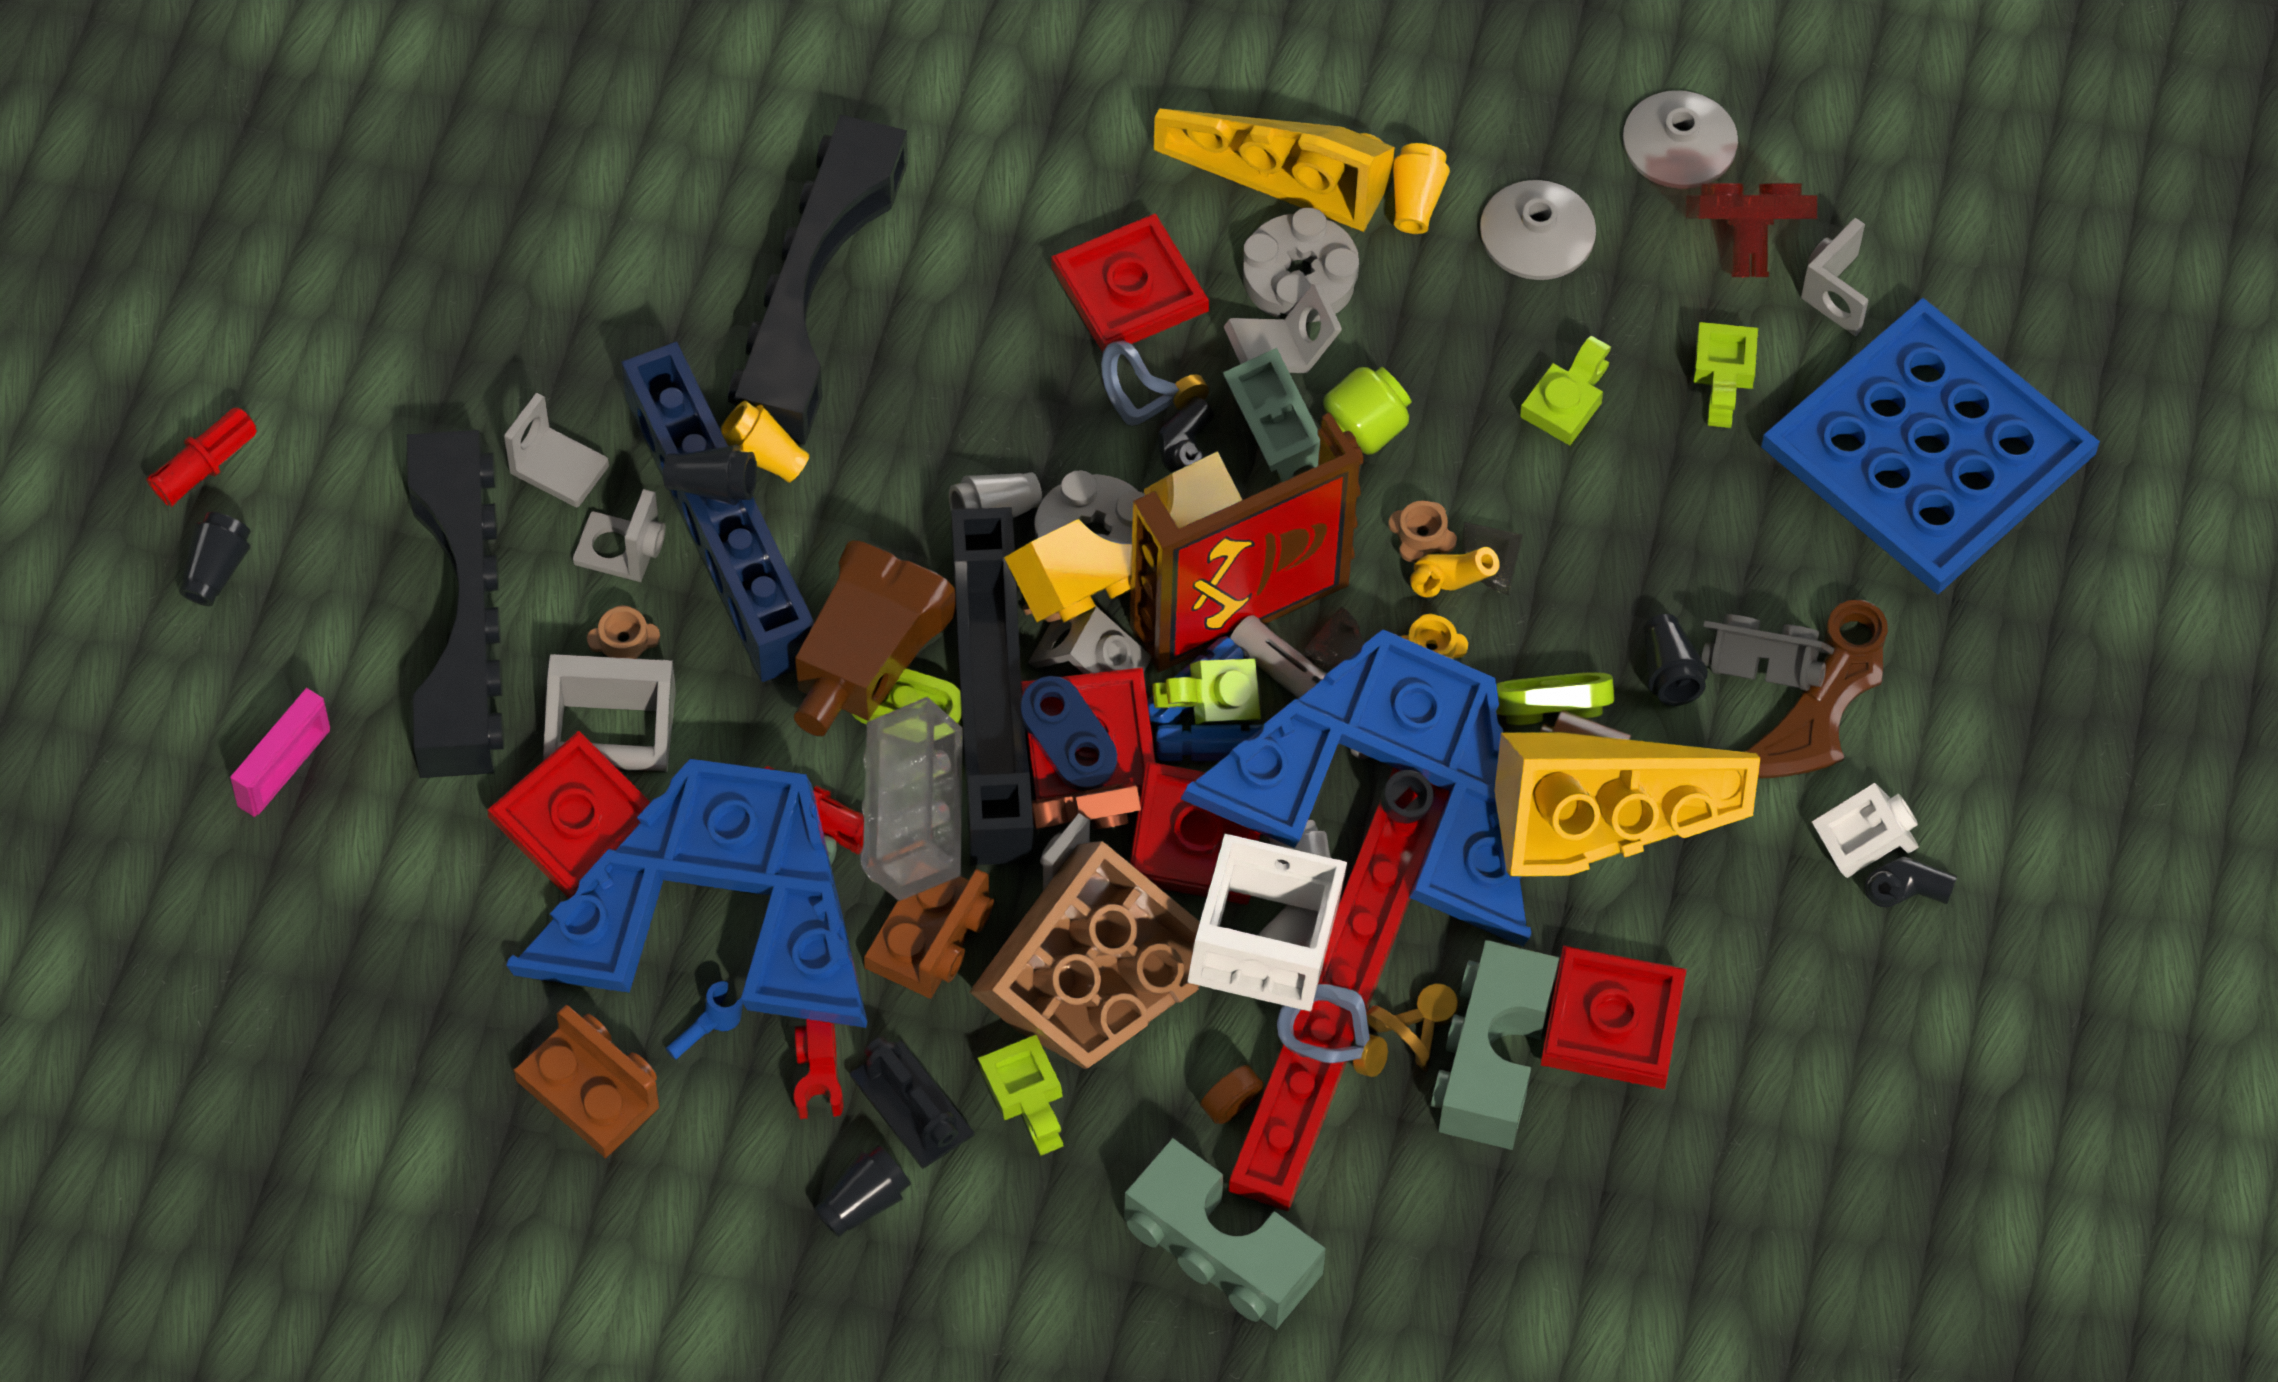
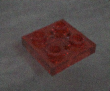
M1743 183L1701 184V195H1686V218L1728 219V225H1733V271H1731V277H1750V253L1751 277H1769L1768 225H1774V219H1817V195H1802V183L1759 184V195H1743Z

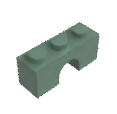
M1485 940L1480 963L1468 960L1460 991V997L1470 999L1466 1017L1454 1014L1445 1050L1456 1054L1451 1072L1439 1070L1431 1107L1442 1109L1439 1126L1440 1133L1513 1150L1527 1096L1531 1067L1502 1059L1494 1052L1491 1044L1498 1038L1506 1035H1522L1541 1040L1555 985L1559 957Z
M1172 1138L1125 1192L1124 1220L1127 1221L1129 1230L1144 1244L1150 1247H1157L1159 1244L1178 1258L1179 1266L1193 1280L1201 1284L1211 1282L1229 1295L1228 1298L1232 1306L1244 1317L1255 1322L1262 1319L1277 1330L1323 1275L1326 1248L1275 1211L1257 1231L1251 1234L1231 1236L1218 1231L1209 1222L1208 1217L1222 1201L1223 1174Z

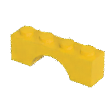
M1218 451L1166 476L1144 489L1145 495L1154 491L1157 493L1179 529L1242 501ZM1079 519L1026 544L1004 557L1036 622L1059 613L1064 623L1096 607L1091 596L1104 589L1110 599L1131 590L1132 544H1119L1105 540L1088 529Z

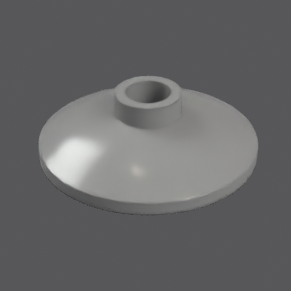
M1689 91L1661 92L1641 101L1629 114L1623 131L1624 151L1632 166L1650 181L1662 186L1678 189L1704 186L1721 177L1733 163L1738 145L1737 130L1730 115L1710 98ZM1676 127H1682V128H1686V129H1688V130H1687V131H1680V130L1676 129Z
M1527 180L1503 188L1489 200L1481 216L1480 237L1489 257L1505 271L1526 279L1549 280L1571 273L1586 261L1595 243L1596 224L1587 203L1571 189L1550 181ZM1532 218H1544L1546 219V221L1538 222L1533 220Z

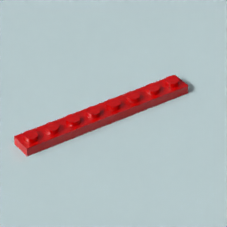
M1393 767L1390 777L1401 770ZM1431 784L1433 789L1431 807L1421 819L1413 823H1396L1383 811L1380 800L1337 909L1318 984L1333 985L1356 991L1364 1000L1366 1012L1410 903V893L1449 794L1448 790ZM1409 788L1395 804L1399 808L1404 809L1418 795ZM1318 1000L1313 1002L1311 1012L1301 1010L1295 1018L1293 1025L1294 1036L1302 1043L1329 1049L1354 1046L1356 1039L1352 1014L1349 1010L1332 1004L1329 1001ZM1283 1044L1230 1177L1229 1192L1289 1212L1347 1061L1327 1063L1309 1057H1301L1291 1052Z

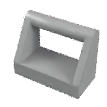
M550 654L543 761L565 743L560 742L564 706L656 711L654 747L592 744L617 769L667 772L676 695L673 661Z

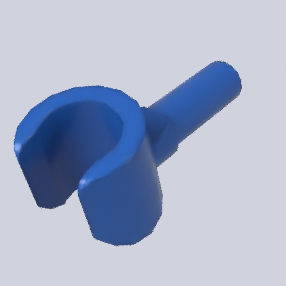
M719 981L708 989L704 1013L695 1020L694 1024L665 1048L674 1060L679 1058L701 1037L710 1033L713 1029L729 1031L739 1024L743 1009L741 998L733 1006H719L727 996L729 983Z

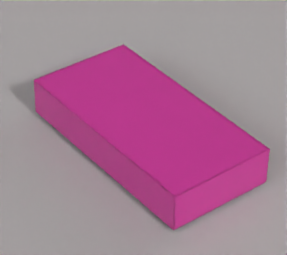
M306 688L231 775L230 779L239 808L253 817L257 814L259 815L330 732L324 698Z

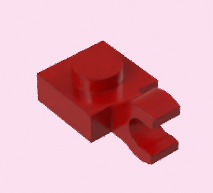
M806 1019L807 1025L795 1026L798 1064L809 1063L810 1065L809 1073L797 1083L794 1090L797 1115L800 1119H808V1101L815 1095H825L830 1098L833 1116H841L844 1101L842 1089L838 1082L835 1024Z

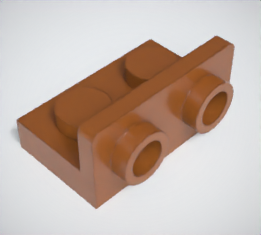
M922 859L864 956L865 969L931 999L942 980L949 983L956 976L965 955V949L962 946L971 930L979 933L990 917L994 899L989 897V874L976 869L970 880Z
M565 1005L557 1012L559 1028L514 1069L515 1079L606 1159L659 1109L655 1082L657 1075L641 1056L634 1052L626 1056L612 1044L610 1033L598 1019L590 1014H585L581 1017L572 1008Z

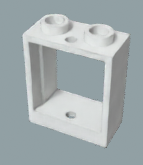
M1225 834L1195 938L1187 983L1311 1012L1339 905L1347 862ZM1278 860H1285L1289 864H1282ZM1229 891L1318 911L1319 914L1310 948L1219 927Z

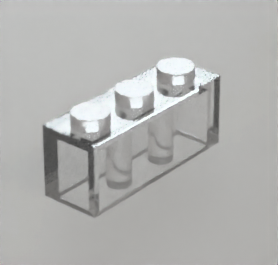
M928 697L867 722L866 750L863 756L866 771L865 799L862 802L864 839L860 855L863 871L869 879L882 886L898 901L960 877L963 728Z

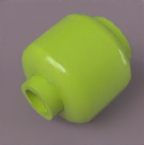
M1368 367L1356 368L1331 389L1323 399L1326 414L1331 413L1342 432L1350 431L1355 436L1362 453L1367 455L1378 452L1406 428L1409 423V414L1406 407L1412 401L1399 382L1383 367L1376 371Z

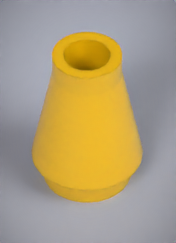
M1423 143L1407 144L1401 148L1400 156H1397L1393 161L1396 212L1394 226L1402 232L1422 234L1428 231L1431 215L1450 173V168L1446 164L1447 156L1445 152L1435 146Z
M747 401L741 402L733 409L720 428L728 446L739 445L742 451L753 452L757 467L780 476L788 483L792 482L801 473L809 459V453L796 444L761 404L754 407Z

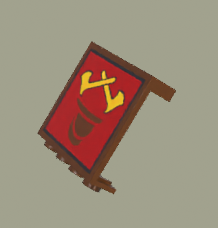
M1331 413L1322 416L1321 429H1318L1317 435L1320 438L1317 467L1180 529L1155 491L1133 501L1130 628L1143 649L1151 655V662L1158 673L1206 652V649L1220 637L1227 636L1230 638L1235 628L1250 615L1256 616L1265 625L1349 586L1351 560L1355 558L1353 534L1354 529L1358 527L1355 512L1357 497L1361 494L1358 479L1359 467L1363 464V454L1356 442L1355 436L1350 431L1342 432Z

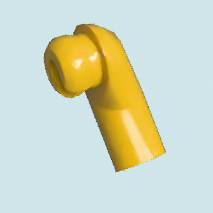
M1482 547L1466 554H1427L1414 564V572L1410 576V585L1418 595L1434 597L1441 589L1457 590L1495 575L1499 569V559L1490 547Z

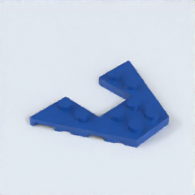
M1384 629L1362 645L1360 650L1348 660L1342 661L1327 673L1323 680L1299 699L1293 700L1268 720L1249 739L1243 740L1233 748L1229 755L1199 779L1188 784L1180 798L1295 848L1302 837L1338 743L1401 771H1416L1422 774L1431 784L1448 790L1449 794L1409 898L1522 947L1530 939L1531 927L1526 926L1520 883L1522 876H1510L1506 872L1494 793L1501 733H1503L1502 727L1498 724L1496 713L1499 706L1496 679Z
M689 759L671 779L668 790L662 796L653 799L637 817L640 824L615 851L608 849L579 881V888L575 895L569 900L560 902L550 913L553 920L519 958L512 955L506 965L514 976L630 993L663 880L771 895L741 997L745 1008L749 1011L864 1028L867 1026L866 1013L813 786L806 774Z

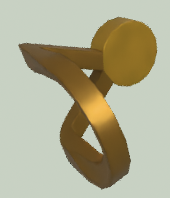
M1433 984L1424 988L1418 996V1009L1392 1015L1387 1010L1373 1005L1366 1012L1368 1026L1379 1033L1393 1030L1414 1051L1416 1064L1425 1072L1428 1071L1435 1026L1440 1027L1449 1024L1454 1014L1457 1015L1458 1013L1456 994L1450 987L1444 984ZM1423 1021L1420 1040L1407 1026Z

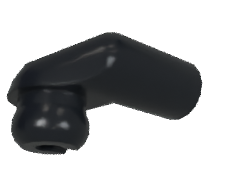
M1193 397L1158 432L1162 463L1171 473L1203 459L1202 451L1198 452L1195 436L1214 418V412L1208 403L1199 397Z
M1901 857L1870 873L1866 880L1865 891L1869 900L1880 907L1894 906L1918 894L1948 904L1957 875L1911 858Z

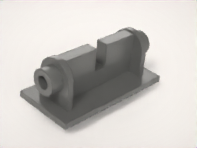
M1725 614L1723 624L1704 621L1703 625L1717 633L1715 643L1706 642L1702 652V661L1705 666L1711 667L1714 674H1725L1756 680L1760 658L1769 659L1765 677L1766 682L1808 691L1811 685L1821 687L1824 681L1826 665L1825 663L1817 662L1818 653L1833 654L1834 648L1817 641L1819 631L1806 627L1783 624L1781 634L1760 631V620L1735 614Z

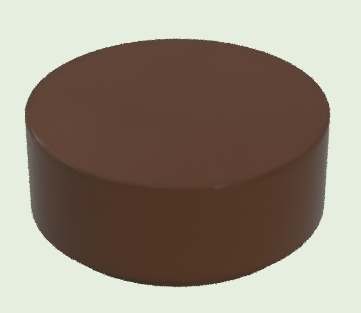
M1243 1065L1216 1083L1204 1096L1200 1106L1215 1124H1224L1242 1113L1257 1099L1263 1090V1082L1249 1065Z

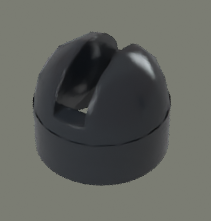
M1403 770L1392 775L1381 792L1382 809L1396 823L1409 824L1418 821L1426 814L1433 802V789L1430 782L1422 774L1412 770ZM1410 788L1418 796L1404 809H1401L1395 802Z

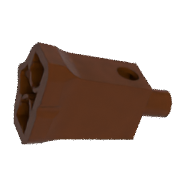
M852 540L846 544L838 562V581L795 658L798 690L807 694L794 714V720L800 728L814 736H824L841 709L867 721L870 720L875 710L883 702L919 650L930 639L940 633L955 616V588L944 577L913 562L902 561L892 553L865 542Z

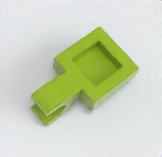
M1699 322L1694 383L1711 385L1708 426L1731 428L1732 414L1736 403V389H1753L1758 328Z
M1590 336L1580 348L1569 371L1553 363L1521 405L1520 417L1570 446L1602 404L1603 391L1594 387V385L1600 380L1609 366V362L1604 360V358L1610 352L1611 346Z
M1255 659L1198 661L1190 664L1191 677L1168 678L1166 683L1152 684L1154 708L1194 706L1195 725L1246 723L1261 719Z
M1037 1035L979 1057L980 1071L1004 1121L1022 1114L1030 1137L1040 1156L1063 1147V1142L1058 1132H1061V1127L1049 1105V1102L1063 1097L1061 1084Z

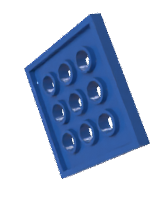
M1922 298L1767 431L1763 436L1761 448L1938 595L2096 455L2100 441L1926 299ZM1916 366H1930L1939 372L1941 378L1934 382H1924L1915 378L1910 370ZM1877 400H1890L1896 403L1902 412L1892 417L1882 416L1873 410L1871 404ZM1971 401L1980 405L1985 414L1979 418H1967L1959 414L1954 406L1959 402ZM1849 434L1857 438L1862 447L1855 451H1843L1833 445L1831 438L1836 435ZM1921 436H1933L1940 439L1946 449L1938 453H1928L1921 450L1916 445L1915 440ZM2004 438H2018L2027 444L2029 451L2025 454L2013 455L2004 451L1999 445V441ZM1881 471H1894L1905 479L1906 484L1899 488H1888L1881 485L1876 480L1875 475ZM1976 472L1986 477L1990 486L1982 490H1973L1966 487L1960 481L1959 476L1964 473ZM1936 507L1945 511L1950 517V521L1943 525H1932L1924 521L1919 512L1924 508Z

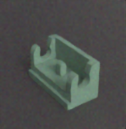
M1272 349L1223 372L1271 472L1276 470L1281 482L1293 478V473L1303 466L1310 465L1311 469L1317 467L1320 438L1317 435L1318 429L1278 349Z

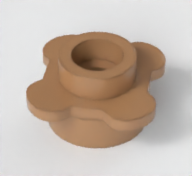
M1416 501L1405 507L1403 511H1395L1389 518V529L1398 535L1401 543L1400 556L1408 562L1415 563L1424 555L1434 552L1448 554L1456 546L1457 537L1455 533L1447 529L1448 519L1446 511L1439 503ZM1426 530L1428 531V534L1422 536L1419 535L1417 531Z
M626 605L616 606L607 611L601 617L598 628L590 630L587 635V643L590 650L593 652H603L611 658L637 659L647 648H654L660 642L658 627L654 624H646L645 618L639 611ZM628 635L629 639L621 642L618 640V637Z

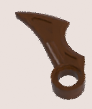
M1848 600L1839 604L1831 612L1825 631V644L1834 648L1833 654H1828L1822 662L1826 665L1822 686L1811 685L1808 691L1804 690L1785 717L1758 742L1744 751L1756 753L1760 757L1758 778L1799 775L1844 761L1839 741L1841 717L1848 705L1857 696L1882 683L1883 647L1888 633V624L1883 612L1873 603L1864 600ZM1857 621L1870 628L1873 638L1863 645H1854L1842 637L1839 628L1845 623Z

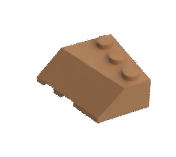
M1103 841L1078 844L969 992L1016 1031L1028 1038L1037 1035L1041 1045L1083 1069H1088L1147 1027L1148 1022L1175 1003L1182 1002L1199 990V985L1187 983L1200 922Z

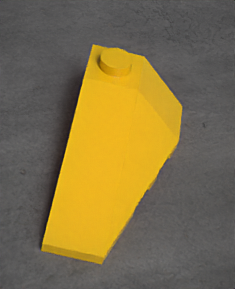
M1159 108L1154 122L1155 151L1298 207L1318 209L1324 213L1326 218L1362 232L1365 231L1392 181L1395 147L1383 143L1374 135L1367 133L1359 134L1340 126Z
M1560 732L1501 733L1494 793L1506 872L1510 876H1570L1589 870V863L1621 853L1624 857L1644 852V845L1675 835L1687 838L1751 817L1754 811L1760 757L1756 753Z

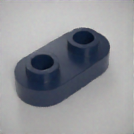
M1047 676L1031 683L1025 690L1021 700V720L1057 775L1067 786L1078 791L1103 787L1112 778L1117 764L1115 744L1076 687L1066 679ZM1047 697H1056L1062 702L1064 709L1056 716L1046 715L1040 708L1041 701ZM1082 747H1090L1096 751L1098 761L1092 766H1082L1075 759L1076 751Z

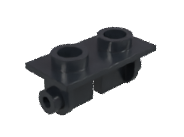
M885 1037L875 1039L864 1051L869 1058L868 1061L849 1073L855 1084L922 1169L975 1136L973 1130L902 1040L897 1043H889Z

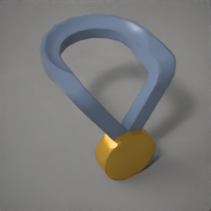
M1126 341L1108 344L1103 352L1101 367L1105 390L1111 403L1123 421L1128 425L1141 424L1173 404L1180 410L1193 397L1205 400L1209 394L1207 384L1202 376L1197 374L1186 376L1175 384L1150 375L1138 351L1132 344ZM1122 354L1129 360L1135 374L1145 386L1164 395L1141 409H1136L1123 392L1117 375L1119 356Z
M1318 984L1314 1002L1318 1000L1329 1001L1351 1012L1356 1039L1355 1046L1329 1049L1302 1043L1296 1039L1293 1030L1295 1018L1301 1009L1283 1005L1277 1020L1278 1036L1291 1052L1301 1057H1309L1327 1063L1353 1060L1356 1072L1369 1077H1375L1381 1073L1387 1060V1043L1385 1039L1369 1034L1364 1000L1356 991L1333 985Z

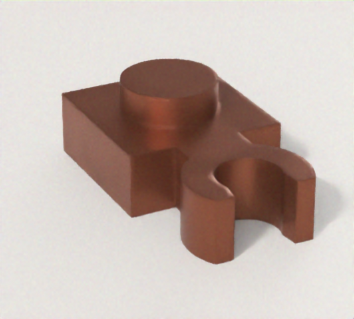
M1133 782L1031 801L1033 824L1036 826V829L1072 822L1079 813L1091 820L1092 829L1110 828L1129 823L1127 813L1141 810L1138 789Z

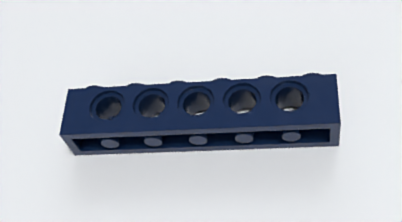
M677 341L621 362L626 401L662 476L664 461L668 453L683 454L728 446ZM669 490L761 682L796 670L795 658L814 625V621L754 498L752 497L751 500H739L736 505H730L680 490Z

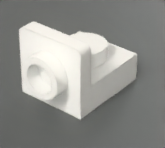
M1873 783L1812 821L1838 869L1847 878L1899 846L1908 854L1919 848L1910 832L1912 828L1918 825L1912 811L1900 794L1890 798L1876 783Z

